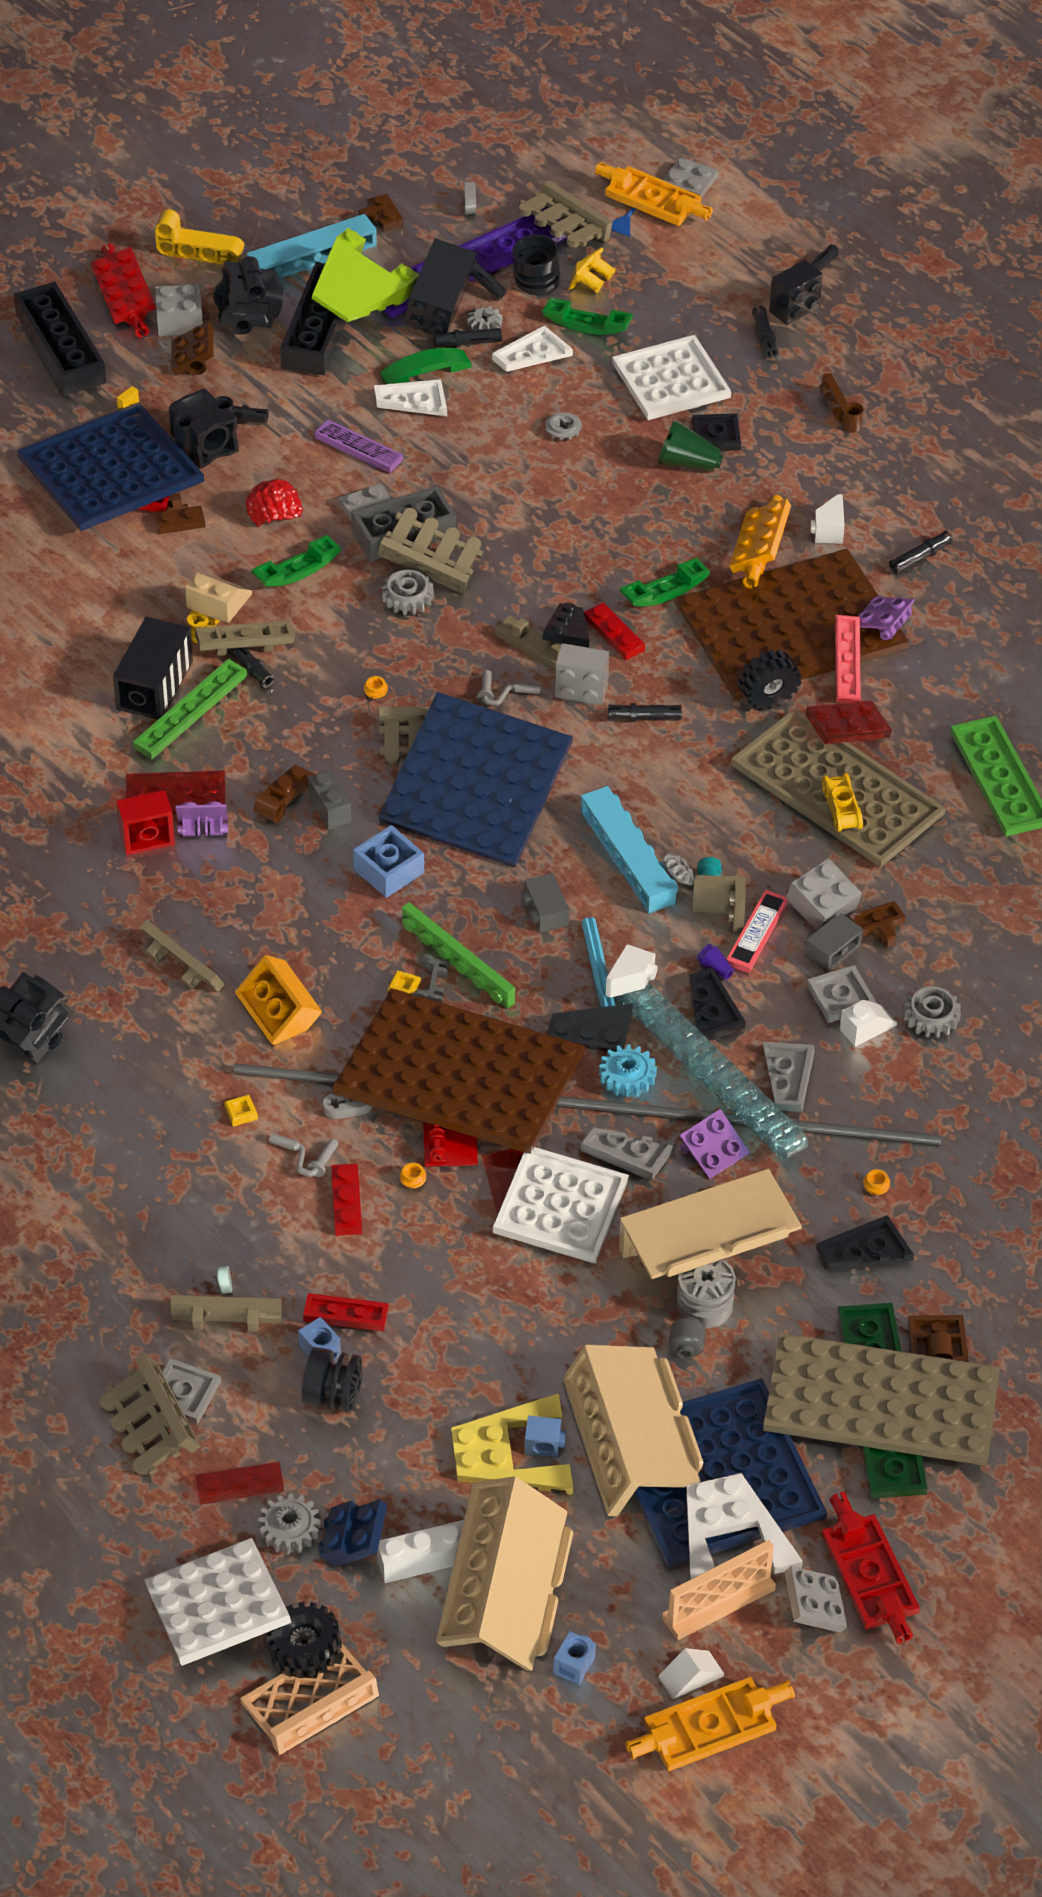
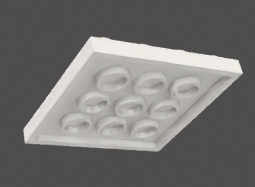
M695 335L612 357L613 366L647 420L731 398L730 388Z
M534 1147L531 1154L524 1152L493 1226V1233L596 1264L626 1188L629 1175Z
M252 1538L144 1580L181 1666L291 1623L289 1613Z

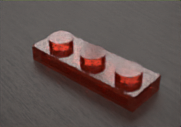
M280 1462L195 1475L200 1505L284 1491Z

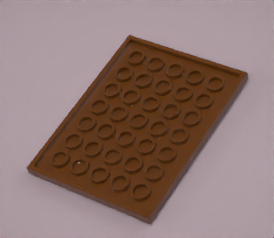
M846 548L760 574L758 585L756 587L753 585V588L745 587L743 579L677 597L676 606L730 694L736 700L744 697L737 684V679L740 678L739 672L744 671L743 666L746 663H751V658L755 657L757 659L762 652L768 654V650H774L775 653L777 649L782 650L783 653L787 652L802 675L800 680L834 671L835 616L858 617L874 597H878V594ZM860 627V662L908 648L909 641L901 629L896 631L892 639L883 640L880 637L879 628Z
M391 988L334 1083L333 1094L531 1154L582 1059L585 1046Z

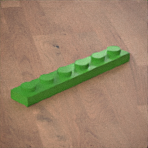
M230 659L226 660L134 740L133 749L150 759L156 757L247 677V669Z
M410 902L402 907V924L406 930L412 931L426 946L433 948L443 960H447L454 965L459 973L465 974L470 978L476 987L486 991L496 1003L502 1004L507 1009L515 1004V987Z

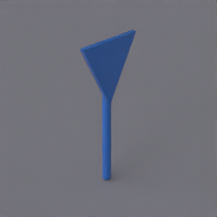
M632 207L626 215L613 220L611 230L630 237V216L636 208Z

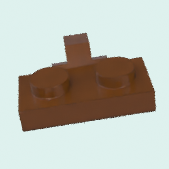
M388 194L367 199L368 207L359 210V215L365 214L371 223L378 222L383 231L403 227L404 219Z
M180 493L170 495L171 506L167 507V511L155 512L159 534L206 527L202 507H188V504L182 505Z
M892 901L850 915L849 919L863 928L862 938L873 935L874 938L879 937L881 943L887 949L896 945L895 927L905 924L906 916L897 903Z

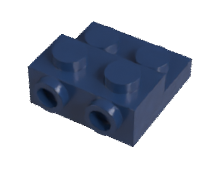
M378 1499L358 1506L351 1500L331 1507L328 1517L324 1519L325 1535L323 1541L318 1544L320 1556L334 1567L377 1554L387 1504Z

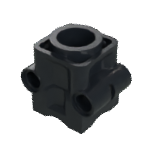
M252 256L243 258L239 263L225 261L222 267V279L215 286L212 294L214 303L219 310V324L233 326L234 332L239 335L248 334L253 329V326L271 328L274 319L281 312L284 296L283 285L279 282L277 272L260 269L258 259Z
M200 389L170 404V433L175 438V443L199 469L210 465L219 457L230 456L239 451L236 435L237 417L234 415L233 400L230 397L219 396L214 398L207 389Z
M22 972L10 988L7 986L0 987V1039L9 1045L19 1047L29 1059L38 1064L48 1050L53 1051L62 1042L63 1032L61 1028L74 1013L66 1004L69 1000L57 988L40 976L34 975L32 978L25 972Z

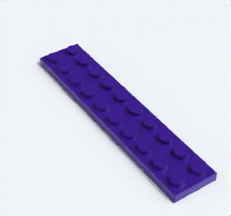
M545 207V208L541 209L540 211H544V210L548 209V207ZM531 214L459 246L477 252L476 259L478 264L490 274L513 263V246L525 236L534 234L550 237L556 243L567 239L565 235L561 237L552 236L550 234L551 226L540 227L535 225V216ZM424 262L410 268L420 274ZM471 276L470 282L476 280ZM409 298L401 305L395 306L392 304L386 306L384 311L391 318L406 312Z

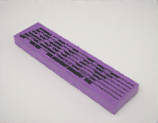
M327 420L315 431L316 439L388 473H391L403 461V454L331 420Z

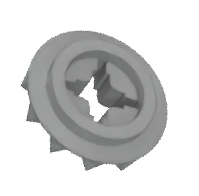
M481 306L480 309L473 308V311L468 313L467 324L472 330L500 328L503 321L499 310H492L491 306L488 308Z
M560 412L551 415L546 420L545 427L547 434H551L552 439L559 437L562 441L563 438L571 440L572 436L578 437L579 431L582 430V423L576 415Z
M672 852L663 857L665 868L677 881L688 885L694 884L695 870L691 868L684 858L682 859L678 854Z

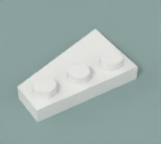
M544 325L493 352L492 360L507 372L573 356V349Z
M441 379L374 385L377 408L447 416V406Z

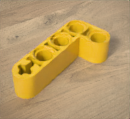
M166 209L161 213L155 227L157 250L166 256L224 265L225 261L238 262L244 249V242L238 237L181 228L179 215L170 209Z

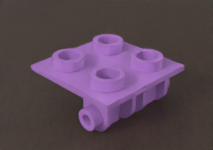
M874 597L858 616L860 617V627L879 628L880 637L883 640L892 639L896 631L911 616V604L915 600L902 597Z
M185 802L176 806L178 834H183V837L196 836L195 823H198V836H201V823H205V836H208V823H210L211 836H223V833H228L226 804L208 802L207 805H196L193 802Z
M721 1109L679 1135L682 1139L681 1151L684 1154H692L708 1179H711L750 1153Z

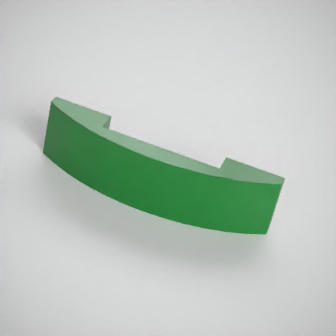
M550 298L542 311V315L563 327L596 335L623 332L627 329L633 318V313L612 310L608 316L572 309L571 301Z
M435 348L411 354L394 362L381 371L380 376L385 384L409 382V377L446 367L453 373L472 368V363L464 350L457 348Z
M326 535L308 543V551L277 565L272 561H268L251 569V573L265 586L288 585L320 570L341 552V547Z
M697 558L677 565V571L673 574L645 585L638 580L621 587L620 592L634 606L658 605L688 592L710 575V571Z

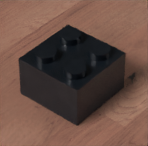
M804 260L772 277L769 312L785 325H789L820 308L823 273Z

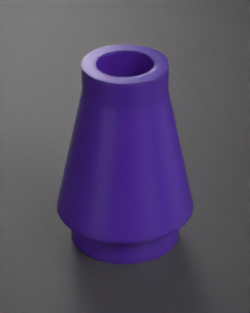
M708 944L697 956L700 966L705 969L713 967L716 974L724 981L729 979L735 971L717 946L713 947L711 944Z

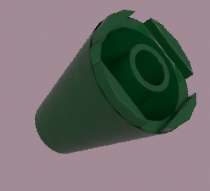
M673 420L658 463L713 472L714 468H720L724 456L720 455L721 449L679 421Z

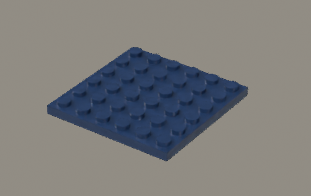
M139 402L17 450L18 458L80 531L204 482V474Z
M437 692L378 817L379 821L516 868L571 747L573 737Z
M762 1378L682 1402L680 1414L688 1417L703 1459V1467L698 1473L700 1482L741 1473L782 1532L827 1518V1511L791 1436L763 1431L769 1391ZM638 1486L634 1495L667 1568L689 1562L687 1487ZM758 1527L705 1538L710 1554L762 1539Z

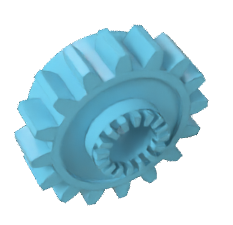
M627 1044L626 1049H622L618 1045L616 1052L609 1049L607 1057L602 1056L599 1066L601 1083H606V1090H611L617 1096H639L644 1091L648 1092L649 1085H654L657 1074L655 1059H649V1051L641 1053L640 1046L632 1050L630 1044Z

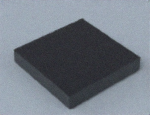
M737 413L692 415V427L695 433L721 449V451L741 450Z

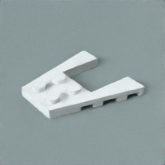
M741 1473L687 1485L690 1580L715 1568L705 1538L758 1527L763 1542L770 1540L774 1546L772 1558L774 1574L782 1573L790 1566L802 1568V1559Z

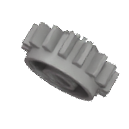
M401 570L392 573L389 579H385V585H382V601L386 602L387 608L394 607L395 613L402 610L403 615H406L407 611H411L414 615L417 609L423 612L425 611L424 605L430 606L431 600L434 598L433 583L429 582V577H425L421 572L415 570Z
M938 986L917 988L914 995L909 994L908 1001H905L904 1020L908 1021L909 1028L916 1027L917 1034L924 1031L926 1037H929L930 1033H934L939 1038L940 1032L948 1035L950 1028L956 1029L957 1022H960L961 1005L956 1003L957 997L952 996L949 990Z
M289 1493L288 1499H283L281 1495H278V1502L274 1503L269 1500L267 1501L268 1509L261 1508V1517L258 1518L260 1537L265 1538L266 1546L272 1545L275 1548V1552L282 1551L290 1554L291 1552L298 1551L301 1553L305 1547L310 1548L312 1546V1539L319 1538L318 1530L321 1529L319 1509H314V1502L312 1500L305 1504L303 1495L297 1500L294 1499L293 1493Z

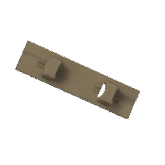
M508 616L494 629V636L556 670V662L562 643L542 640L543 634L530 628L529 622L523 618H520L518 621Z
M290 620L199 627L195 629L199 650L216 649L217 656L226 655L228 648L263 646L264 652H272L274 645L294 643V633Z
M147 919L140 926L146 936L153 941L146 950L148 954L158 962L168 953L184 965L188 970L181 979L191 989H194L202 980L217 992L224 986V983L217 974Z
M171 1295L172 1320L192 1321L193 1330H203L204 1321L247 1322L248 1332H258L259 1323L282 1324L281 1299Z

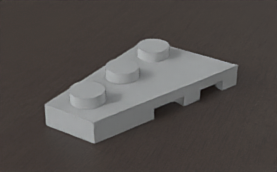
M763 1042L776 1110L802 1112L815 1053L814 1045Z
M593 1127L581 1143V1151L652 1181L675 1150L676 1142L667 1140L666 1144L653 1142L652 1137L642 1136V1140L627 1137L623 1132Z

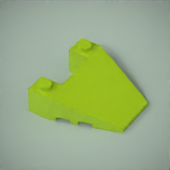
M347 228L336 237L312 295L313 300L346 322L368 316L371 311L377 309L379 312L386 309V306L392 304L395 306L401 305L410 298L419 276L418 273L403 263L390 273L361 254L366 239L350 228Z

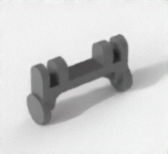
M421 955L419 957V964L427 968L432 976L430 986L425 990L413 992V996L442 1003L445 990L442 987L435 986L436 978L447 977L449 962L434 959L431 955Z

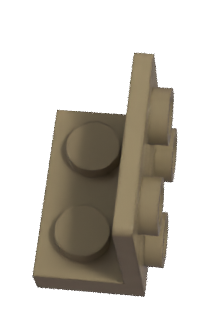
M694 876L693 912L728 913V922H733V932L741 933L744 929L745 876Z

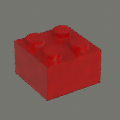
M165 790L116 800L119 834L126 855L175 845L172 809Z

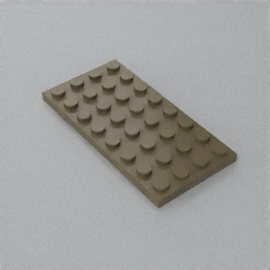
M794 708L731 758V766L880 868L945 814L944 806L798 708ZM848 773L858 807L862 813L863 827L861 830L856 828L842 829L841 832L837 833L827 799L823 794L822 776L835 777Z
M779 1333L763 1431L987 1466L1000 1367Z

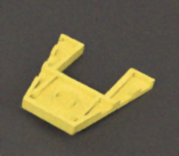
M559 1394L452 1427L451 1437L457 1481L476 1483L516 1476L529 1486L538 1487V1491L551 1492V1489L565 1490L566 1494H573L570 1464L514 1470L508 1428L527 1427L528 1416L562 1419Z

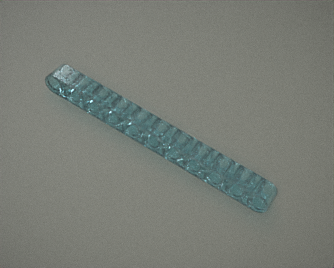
M649 982L644 989L616 996L622 1004L633 1003L632 1014L780 1159L787 1160L808 1147V1140L803 1131Z

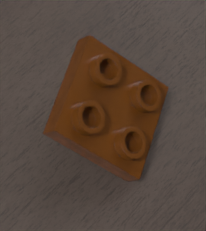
M209 321L171 340V370L176 376L185 371L192 375H201L206 371V360L214 357L213 326Z
M963 1315L908 1316L911 1353L969 1362Z

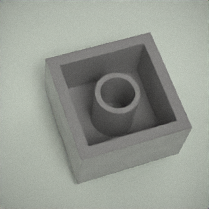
M200 284L155 287L159 336L182 335L194 327L202 325Z
M562 644L556 662L555 698L603 705L608 687L609 651Z
M828 858L793 881L786 899L818 931L827 920L834 918L837 914L842 913L847 916L856 910L862 893Z

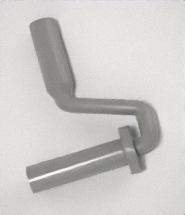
M485 670L482 675L481 690L477 693V701L488 706H499L509 691L540 695L541 685L520 683L507 685L498 699L493 700L494 695L491 692L492 672Z
M272 1133L269 1137V1142L292 1151H299L297 1172L307 1177H322L326 1171L324 1166L339 1145L337 1140L330 1139L316 1161H310L307 1169L303 1168L305 1147L296 1140L276 1133Z

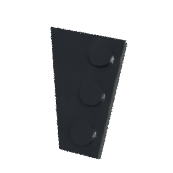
M559 603L543 630L542 640L589 648L590 638L583 608L577 607L573 603Z
M713 967L689 975L698 1044L745 1029L746 1022Z
M631 1003L552 1013L547 1034L584 1045L585 1048L606 1052L610 1049L616 1052L618 1045L625 1049L634 1005Z
M888 1215L816 1244V1251L828 1269L907 1262L914 1259L913 1252Z

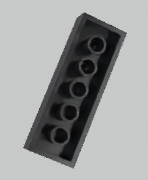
M315 262L280 347L281 368L325 376L346 321L312 299L325 263Z
M55 281L14 293L16 315L64 396L106 383L105 363Z

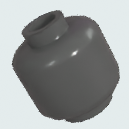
M685 1316L676 1320L670 1330V1349L683 1359L698 1356L705 1347V1326L697 1318Z

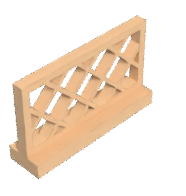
M770 1540L670 1590L669 1610L663 1612L662 1619L677 1641L775 1591L776 1584L770 1577L774 1549Z
M343 1644L342 1648H340L341 1656L343 1657L342 1663L334 1664L333 1666L326 1665L327 1671L339 1672L337 1681L322 1679L324 1673H321L320 1670L317 1679L297 1678L296 1673H293L290 1677L284 1672L240 1698L241 1704L271 1739L273 1748L279 1755L379 1696L376 1677L370 1670L366 1672ZM345 1672L357 1673L359 1676L350 1682L342 1681ZM283 1684H294L292 1693L277 1692L278 1687ZM299 1686H314L312 1695L297 1694ZM320 1687L335 1688L332 1693L325 1697L318 1696ZM259 1698L269 1699L267 1708L254 1707L252 1703ZM275 1700L289 1701L287 1710L273 1709ZM295 1702L310 1703L308 1707L301 1711H293ZM270 1716L285 1718L283 1722L273 1728L268 1724Z

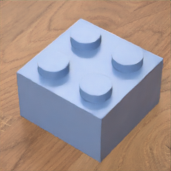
M390 825L353 849L354 870L387 898L424 874V853L395 827Z

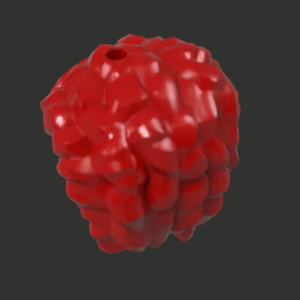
M278 478L257 484V486L253 487L245 502L247 515L250 516L252 522L257 527L265 524L266 521L270 523L272 520H289L302 516L303 508L297 490L288 481Z

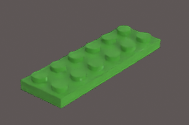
M997 716L951 726L950 733L1005 837L1042 828V799Z

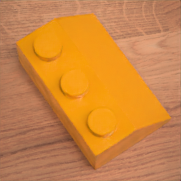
M264 955L235 991V994L273 1045L307 1031L322 1013L320 1007L287 962L276 957Z

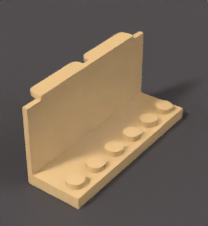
M766 1169L620 1218L619 1252L623 1259L630 1256H639L651 1279L666 1274L668 1277L787 1238L789 1233L800 1230L802 1225L771 1171Z
M584 1345L562 1379L607 1516H618L638 1486L687 1487V1485L700 1483L698 1473L703 1467V1459L688 1417L680 1414L683 1403L668 1359L660 1358L658 1361L654 1347Z
M516 1476L473 1483L436 1638L437 1644L442 1647L482 1642L527 1671L533 1670L535 1657L543 1656L548 1650L555 1619L558 1597L553 1594V1590L563 1582L573 1536V1530L569 1527H564L568 1511Z

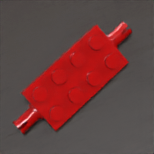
M107 244L109 250L104 245L101 248L104 257L90 262L113 321L115 324L123 321L133 326L135 335L138 338L143 337L141 331L147 336L149 329L145 323V317L149 311L157 308L133 250L129 247L116 252L113 244Z
M845 1492L839 1493L841 1499L836 1493L830 1497L829 1501L837 1514V1523L833 1527L823 1529L821 1536L865 1630L888 1623L896 1643H903L901 1637L907 1642L914 1635L905 1618L919 1614V1604L876 1515L872 1514L865 1517L859 1515L858 1512L853 1511Z

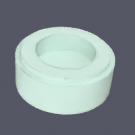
M218 1267L217 1278L220 1293H232L229 1267Z

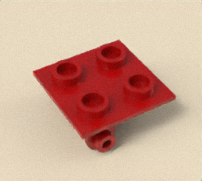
M423 1123L425 1167L478 1165L476 1137L446 1129L439 1125Z

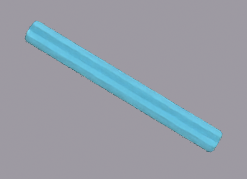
M593 917L584 918L582 920V928L600 1007L615 1006L614 998L606 996L608 972L596 919Z

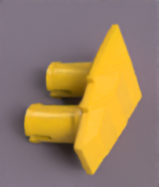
M602 247L576 263L571 273L569 290L573 289L578 283L583 282L597 293L602 288L604 281L589 271L592 269L606 278L607 281L613 276L616 269L601 259Z

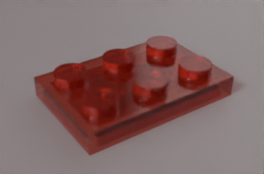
M872 700L809 706L805 713L824 744L890 738L892 729Z

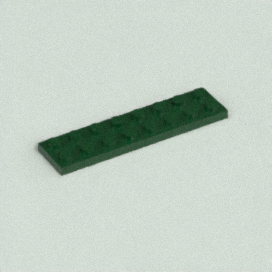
M893 1303L838 1307L837 1313L843 1343L902 1352ZM861 1446L871 1499L927 1495L928 1488L921 1455Z

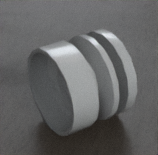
M721 1259L679 1274L676 1307L681 1317H695L706 1329L717 1327L728 1320L733 1311L736 1276L733 1268L727 1261Z

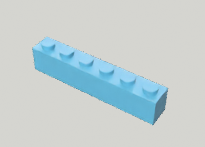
M362 214L248 252L247 257H255L258 259L260 269L274 270L277 272L278 279L312 268L315 262L326 263L336 237L347 228L357 232L366 239L363 250L377 246L376 228L367 216Z
M606 786L581 795L582 815L648 914L676 904V893L678 892L676 881L668 876L664 863L658 861L653 847L645 842L642 831L639 827H635L630 813L623 809L617 794H613L610 788Z

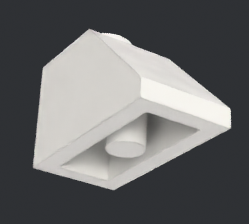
M843 494L836 495L815 511V520H810V534L815 535V543L843 544L845 527Z
M627 944L606 978V996L611 998L644 989L649 980H653L658 970V966L655 965L656 954Z
M861 1000L842 1010L840 1031L854 1047L897 1026V1021L882 1005Z

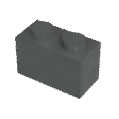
M331 769L309 776V798L328 830L351 823V802Z
M551 873L524 880V891H521L522 901L525 906H529L530 920L532 924L537 925L539 932L543 933L569 926V908L554 874Z
M839 913L834 918L827 920L818 931L808 935L805 940V957L828 973L861 946L863 928L842 913Z

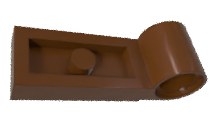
M832 373L823 374L819 391L821 397L826 399L829 411L833 412L836 420L839 421L846 432L855 433L860 431L863 421V406L857 402L848 403Z
M293 765L257 797L253 807L254 813L278 823L285 814L286 806L308 788V777L315 774L303 767Z

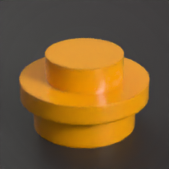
M372 676L364 684V693L370 698H381L387 694L388 685L382 677Z
M408 1163L400 1171V1181L408 1188L420 1187L426 1181V1171L418 1163Z
M874 1169L864 1177L863 1186L870 1194L881 1195L889 1190L890 1179L884 1171Z

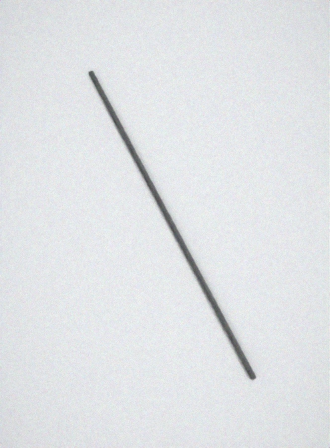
M234 1064V1074L334 1084L340 1075L337 1073ZM561 1096L557 1104L558 1107L702 1121L715 1113L711 1111ZM724 1113L730 1124L932 1145H940L941 1135Z

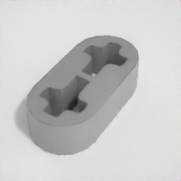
M464 181L465 215H476L475 181Z
M333 1093L327 1095L323 1100L324 1114L333 1120L364 1115L372 1109L371 1105L360 1104L358 1101ZM336 1104L339 1108H334L332 1105Z

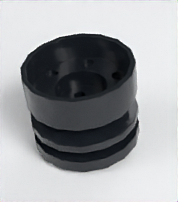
M534 234L525 236L515 243L512 250L516 286L530 294H541L554 289L560 280L559 251L556 242L550 237Z
M313 1347L303 1378L302 1403L322 1408L327 1396H330V1407L332 1410H337L341 1403V1411L351 1413L362 1384V1356L353 1354L349 1361L348 1353L342 1352L336 1364L334 1363L333 1350Z

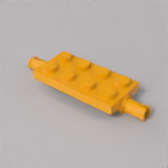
M599 162L595 168L596 175L611 180L610 185L605 189V196L671 224L680 226L691 214L706 221L712 215V207L701 204L700 195L630 166H627L625 169L620 167L614 168L603 162Z
M779 495L770 496L768 505L759 508L753 507L745 514L729 567L733 573L739 571L746 573L743 584L747 588H753V585L756 587L760 574L764 572L766 563L775 560L791 508L787 498L783 499Z
M748 1677L644 1717V1725L648 1734L627 1740L625 1742L628 1753H632L630 1754L631 1759H636V1757L655 1750L659 1753L668 1772L776 1731V1723L770 1709L774 1704L794 1698L793 1687H788L790 1682L785 1680L782 1683L764 1689V1687H757L752 1677Z

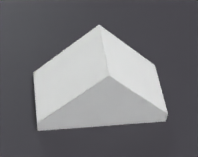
M685 1648L662 1671L658 1679L671 1699L675 1701L723 1677L724 1673L709 1651Z

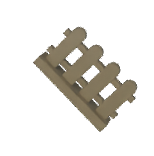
M549 180L543 183L541 194L536 192L533 198L527 201H519L518 213L520 215H534V224L540 227L551 226L550 234L554 237L565 235L567 237L566 244L569 247H585L587 241L593 238L599 239L602 242L610 238L612 220ZM548 207V209L540 211L541 209ZM561 217L564 218L563 220H561V221H559V222L556 221L557 219H559V218H561ZM578 227L580 228V229H579L578 231H576V232H573V231H572V230H574V229H576V228H578Z
M413 508L405 509L403 514L398 512L395 518L398 523L393 533L388 531L386 537H383L378 555L409 570L421 572L425 577L428 576L429 579L463 594L469 577L471 578L474 570L470 568L475 558H481L483 555V551L480 550L481 541L476 537L470 538L467 543L460 541V532L454 527L447 529L446 533L437 530L439 523L435 518L426 519L424 524L416 521L417 511ZM412 528L420 531L414 542L406 539ZM433 537L441 540L436 552L428 549ZM455 547L462 550L457 562L449 559Z
M379 707V734H384V747H380V756L385 755V762L387 764L395 765L399 762V755H408L430 707ZM399 734H409V747H399Z
M143 1353L135 1359L139 1369L137 1370L133 1367L128 1371L130 1376L116 1386L112 1384L107 1386V1393L101 1397L100 1405L107 1411L117 1409L118 1413L112 1418L111 1427L117 1432L128 1431L129 1435L122 1441L123 1450L130 1454L139 1452L140 1456L133 1462V1470L139 1475H146L148 1473L154 1475L158 1472L157 1466L171 1456L176 1459L181 1455L179 1450L183 1447L193 1453L201 1445L158 1363ZM139 1392L141 1397L125 1408L123 1403ZM150 1413L152 1418L136 1429L134 1424ZM161 1435L163 1439L147 1450L145 1445Z

